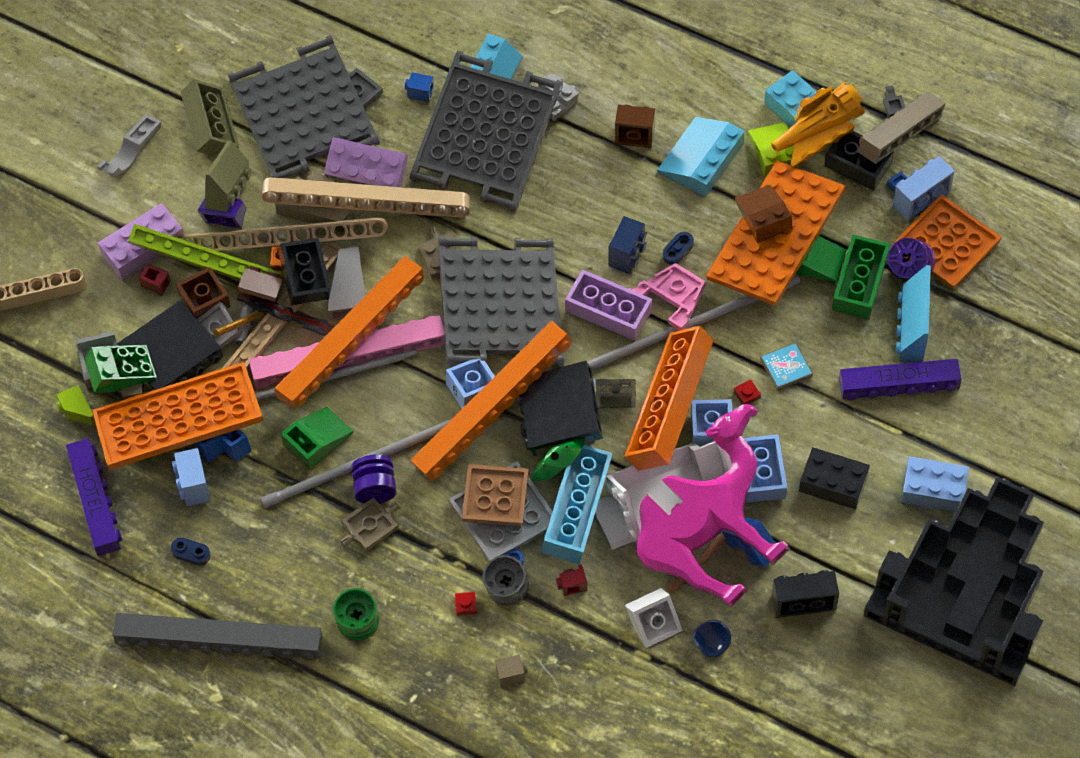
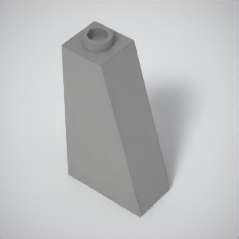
M358 247L339 249L328 303L330 321L343 319L365 297Z

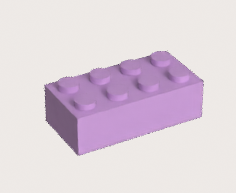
M333 137L324 174L328 177L357 184L402 187L409 156L404 153Z
M162 203L98 242L102 257L121 280H124L148 263L162 256V254L128 243L134 224L179 239L185 236L183 228Z
M582 270L565 299V312L635 341L652 312V299Z

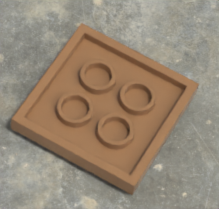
M468 464L462 522L523 527L528 469Z

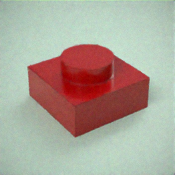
M751 379L734 387V393L742 405L750 404L761 398V393Z
M475 592L455 593L456 615L477 614Z

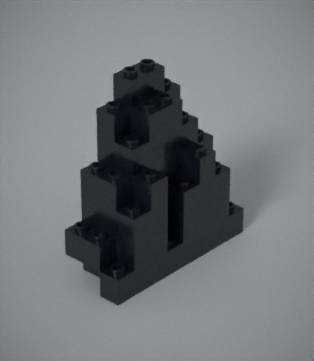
M996 477L987 496L978 490L968 488L948 527L944 526L940 521L928 519L909 558H906L900 552L888 551L879 568L876 586L865 606L863 616L1012 686H1016L1043 623V620L1037 615L1027 613L1044 572L1037 565L1027 563L1044 524L1038 517L1027 514L1035 493H1032L1028 488L1012 484L1008 479H1001L999 477Z

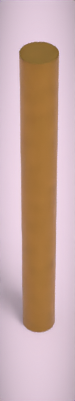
M256 311L215 329L213 334L216 337L266 316L267 312Z

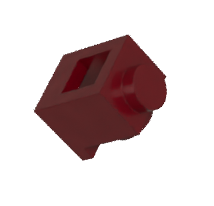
M149 263L139 274L141 287L154 291L160 296L164 294L171 282L168 271Z
M582 564L578 565V569H567L563 573H559V578H555L558 590L562 589L563 596L587 591V579Z

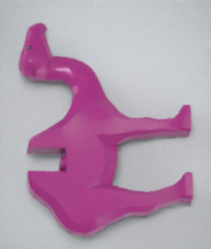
M743 404L734 411L722 415L705 432L731 457L732 466L728 472L708 481L667 476L662 481L683 502L676 504L671 509V514L668 515L647 494L642 500L639 510L641 531L637 542V554L644 566L651 571L685 579L695 590L724 600L725 604L730 608L747 592L746 587L743 584L725 585L708 576L694 557V551L708 544L723 530L737 535L745 543L754 547L772 565L777 563L790 549L784 541L770 544L759 535L754 527L745 521L743 511L746 494L757 472L756 456L752 448L742 437L748 422L758 413L756 407L748 404Z

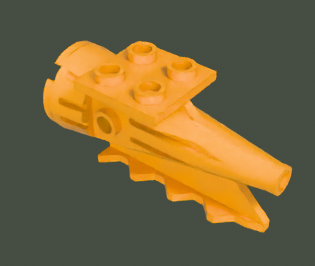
M843 82L833 92L831 86L826 89L823 87L815 93V96L812 98L807 97L799 103L800 106L796 110L797 113L794 118L796 123L771 143L772 149L776 153L794 145L790 164L792 168L802 162H806L814 154L822 152L830 144L838 142L843 136L853 132L856 125L854 122L851 124L850 121L864 115L865 106L861 108L860 102L863 100L851 84L846 86L847 82Z

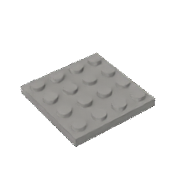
M518 461L507 466L512 468H522ZM528 477L523 527L470 522L462 523L489 562L493 558L505 555L514 549L517 550L545 534L551 519L552 510ZM465 490L449 498V504L461 521Z

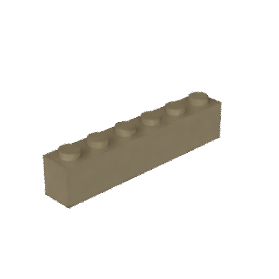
M930 92L918 96L914 102L908 103L904 109L897 111L891 118L885 119L881 125L875 126L868 134H864L859 140L858 153L873 163H878L941 118L946 103Z

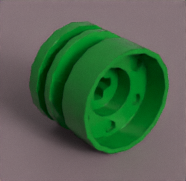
M353 588L342 592L336 598L333 612L341 634L355 641L365 640L372 636L380 622L377 605L372 595L366 590ZM355 616H359L360 619L356 620Z

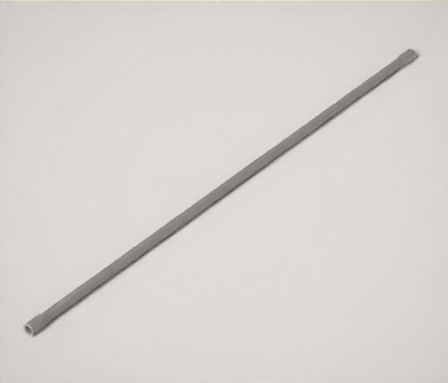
M797 273L787 289L801 283ZM747 295L690 318L685 329L699 326L756 302L758 299ZM671 326L588 361V364L594 370L668 339L670 333L679 330ZM518 396L513 403L520 401L521 398ZM450 420L366 455L378 454L389 456L434 437ZM357 459L283 490L261 497V503L264 509L287 498L352 471L351 465Z

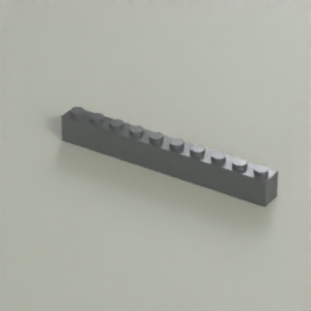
M116 613L112 635L115 644L124 647L138 645L141 648H149L153 646L164 650L179 648L182 651L193 649L205 653L220 651L223 654L234 652L245 656L260 654L264 657H272L274 655L282 656L286 659L301 657L305 660L320 659L323 637L321 628L127 613Z

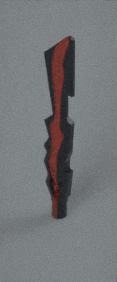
M238 294V301L246 303L249 307L260 312H267L283 321H295L303 324V328L324 336L332 330L327 320L296 314L293 312L292 307H282L278 302L274 303L271 300L262 299L257 296Z

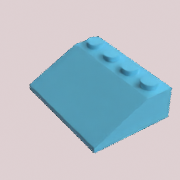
M695 117L660 165L657 172L706 197L744 144L745 130L729 122Z
M926 265L905 282L902 292L898 291L897 303H901V308L897 310V320H900V325H897L896 337H900V342H896V354H899L900 362H923L929 334L931 270L929 265Z

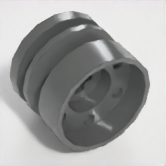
M502 555L493 558L485 566L482 575L483 583L493 601L500 605L509 606L523 600L528 592L529 581L526 571L519 560L512 556ZM508 580L510 585L506 586L504 581Z

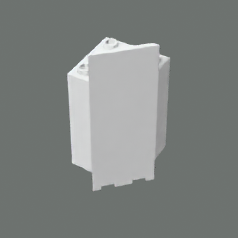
M715 441L701 447L693 442L675 449L669 465L638 471L634 466H630L607 475L608 483L605 486L609 495L599 499L595 516L611 549H616L634 541L638 542L641 531L640 504L647 494L668 515L671 514V509L676 504L683 502L664 484L663 478L677 476L697 481L716 479L724 475L731 468L732 459L729 454L720 448Z

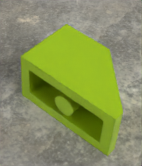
M79 385L56 394L59 401L56 405L60 414L65 413L69 420L91 426L96 425L93 412Z

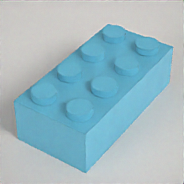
M792 70L765 90L764 103L788 126L792 127L796 123L794 118L797 113L796 110L800 106L799 103L807 97L812 98L815 96L816 91Z

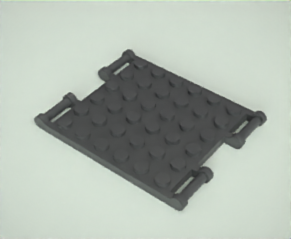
M331 35L325 37L326 39L303 48L302 46L297 47L300 60L266 72L263 62L260 61L257 65L234 74L233 72L227 74L272 178H288L303 171L304 173L309 172L310 169L307 161L329 153L333 137L370 146L380 144ZM329 46V49H326L324 51L318 52L308 57H306L305 55L307 53ZM254 73H261L260 75L241 81L239 83L236 82V80L247 77Z
M457 50L412 167L410 179L434 184L444 190L447 189L450 177L484 187L480 201H490L517 211L556 101L562 90L563 81H553L533 75V72L527 71L523 83L489 73L493 66L492 60L487 59L485 61L465 55L462 51ZM462 61L472 65L483 67V70L481 71L461 65L460 62ZM533 82L554 89L552 92L532 86L530 83ZM423 168L443 174L440 179L420 173L419 170ZM493 189L514 197L513 200L489 194V192Z
M438 237L446 365L464 363L480 358L481 361L484 360L487 364L486 354H518L551 321L561 328L553 238H547L546 240H521V238H514V250H478L477 237H471V239ZM445 246H470L471 250L445 249ZM521 247H546V251L521 250ZM563 353L554 362L557 366H564ZM453 354H479V356H464Z

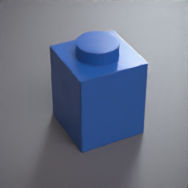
M412 72L410 78L406 79L405 82L408 98L426 102L430 101L434 89L433 76Z

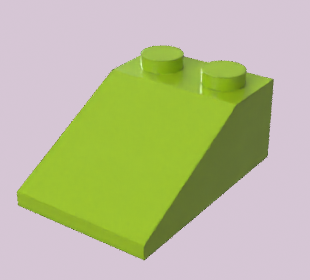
M784 122L748 130L764 178L767 177L776 161L788 165L791 164L794 145L778 153L771 146L772 142L788 130ZM801 163L795 167L801 169Z

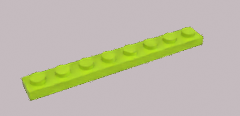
M134 224L128 239L129 244L204 269L211 267L213 272L237 280H241L245 268L250 269V266L261 268V273L268 275L270 271L280 274L281 277V272Z

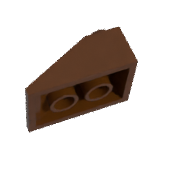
M771 185L735 198V202L757 243L793 229L792 216L784 201Z

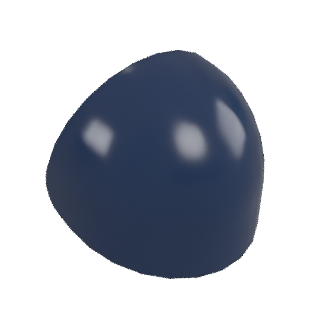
M709 620L695 629L693 641L703 655L717 657L728 649L731 643V633L722 621Z

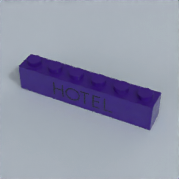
M958 359L840 369L839 373L842 399L849 400L862 397L876 398L885 395L892 397L897 394L913 395L918 392L934 393L940 390L954 391L960 389L962 380Z
M89 438L67 444L66 448L96 554L100 556L120 550L119 542L123 540L120 530H115L114 524H118L115 512L111 513L109 507L113 506L110 495H105L104 490H107L108 487L105 478L101 479L100 477L103 469L100 461L96 462L95 456H99L96 445H91Z

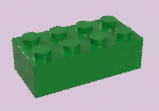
M852 235L833 298V311L870 320L888 258L889 243Z

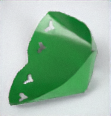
M586 437L564 442L550 449L536 465L531 480H548L558 474L563 468H566L580 454ZM557 452L559 454L558 460H552L551 454Z

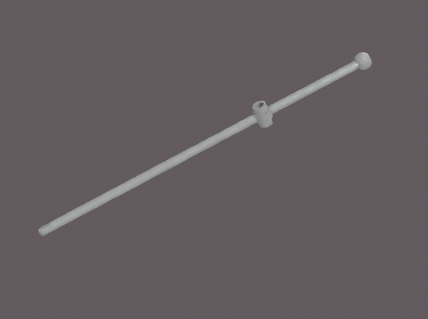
M411 349L333 371L331 377L323 382L415 357L417 350ZM273 388L255 393L257 401L276 396V391Z

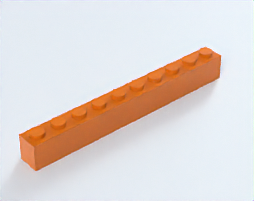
M404 256L275 387L277 398L294 411L299 406H302L306 402L307 397L312 392H316L320 384L325 379L330 378L333 371L345 362L347 356L351 352H355L359 344L364 339L369 338L372 331L384 322L385 317L390 312H394L398 304L403 299H407L411 291L422 283L424 279L423 268Z
M553 321L549 322L410 460L414 466L431 482L440 477L443 471L450 464L454 463L457 457L464 450L468 449L471 443L478 436H481L485 429L492 422H495L506 408H509L520 394H523L532 382L539 379L542 373L549 366L553 365L563 352L569 349L573 342L568 334Z

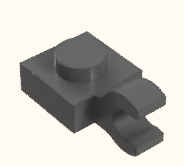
M893 85L886 86V91L884 92L885 99H883V105L888 118H891L897 111L905 108L902 95L896 96Z

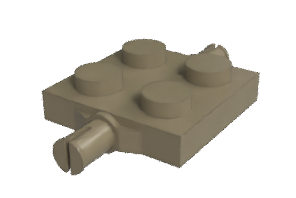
M433 227V231L432 228L429 229L432 239L418 244L431 278L440 276L439 234L437 228ZM454 231L440 235L445 236V238L457 239ZM445 246V249L462 250L460 246Z
M374 497L341 520L349 534L341 539L340 543L343 547H346L352 541H355L366 552L398 530V525L391 517V514L400 508L398 503L394 501L385 508Z

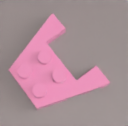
M675 263L655 274V277L647 282L644 280L638 283L639 286L632 289V291L646 297L653 292L677 307L678 310L668 319V322L680 331L685 329L706 284L704 280Z

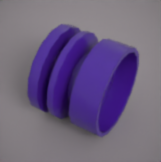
M914 238L899 239L889 250V267L894 274L901 278L909 280L926 265L931 266V274L935 267L936 258L934 251L930 245ZM908 255H911V256H910V258L912 259L911 262H908V258H907Z
M378 454L366 455L352 463L355 499L358 502L365 504L374 497L380 504L396 496L393 460L390 457Z

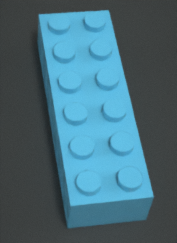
M584 445L578 457L566 467L540 553L580 564L613 453Z

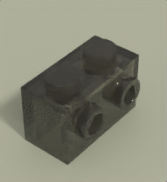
M596 379L598 408H636V379Z

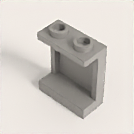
M104 332L97 336L83 337L76 341L87 390L93 387L84 360L91 347L117 346L114 332Z

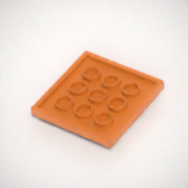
M941 194L894 243L899 239L914 238L930 245L936 258L935 267L931 275L954 290L998 245L1002 237Z

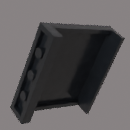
M178 301L117 343V346L147 345L157 377L154 380L147 381L153 390L201 375L206 368L218 363L223 357L219 344L181 301Z
M587 361L544 371L539 379L532 382L527 390L519 395L522 401L519 404L521 414L524 415L522 427L527 434V438L524 439L525 446L534 456H537V449L588 436H593L595 441L603 439L592 369Z

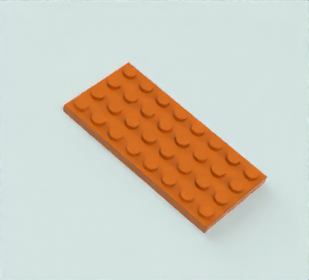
M780 161L775 162L760 188L771 185L792 216L793 229L757 243L742 216L706 274V279L773 306H777L846 190L843 184L796 167L792 168L791 165Z
M244 362L92 410L109 470L264 421Z

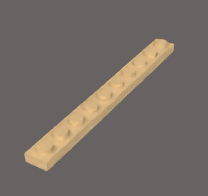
M327 241L321 248L327 273L336 264L339 249H343L331 241ZM287 290L277 301L282 307H292L294 313L302 305L291 306ZM274 308V309H275L276 311H278L281 315L287 314V315L293 316V315H292L289 311H287V310H280V309ZM267 313L223 368L244 362L248 371L250 368L249 360L260 356L287 322Z

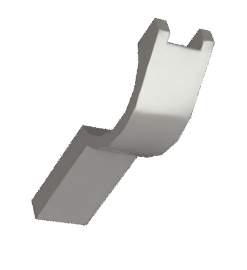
M145 114L124 137L122 146L115 158L110 162L102 160L97 169L109 173L112 177L125 173L135 162L140 149L160 129L161 121Z

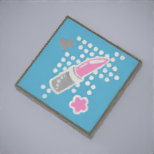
M796 342L760 356V361L777 391L813 377V373Z

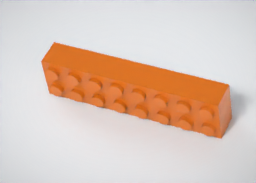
M701 326L669 334L624 456L638 471L670 464L714 341Z

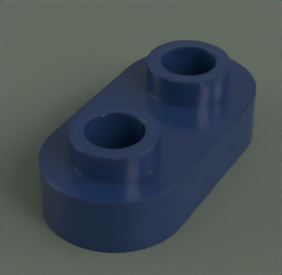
M688 232L678 233L663 249L662 258L664 262L670 265L679 263L693 248V236Z
M177 538L171 544L172 554L177 559L195 565H204L210 560V550L205 544L186 538ZM179 545H184L183 548H178ZM198 551H203L200 555L196 554Z

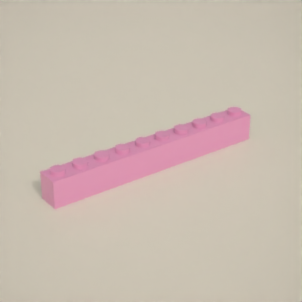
M440 315L428 316L417 321L411 320L400 325H390L379 330L374 329L370 337L364 339L359 344L358 349L355 352H351L345 362L334 371L411 349L421 351L445 345L444 328ZM318 343L306 347H296L285 352H275L264 357L257 356L249 360L255 388L259 389L279 384Z

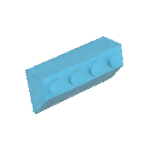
M488 34L476 58L485 61L487 59L492 60L493 66L489 73L512 80L523 55L506 39ZM471 65V68L483 70V67Z

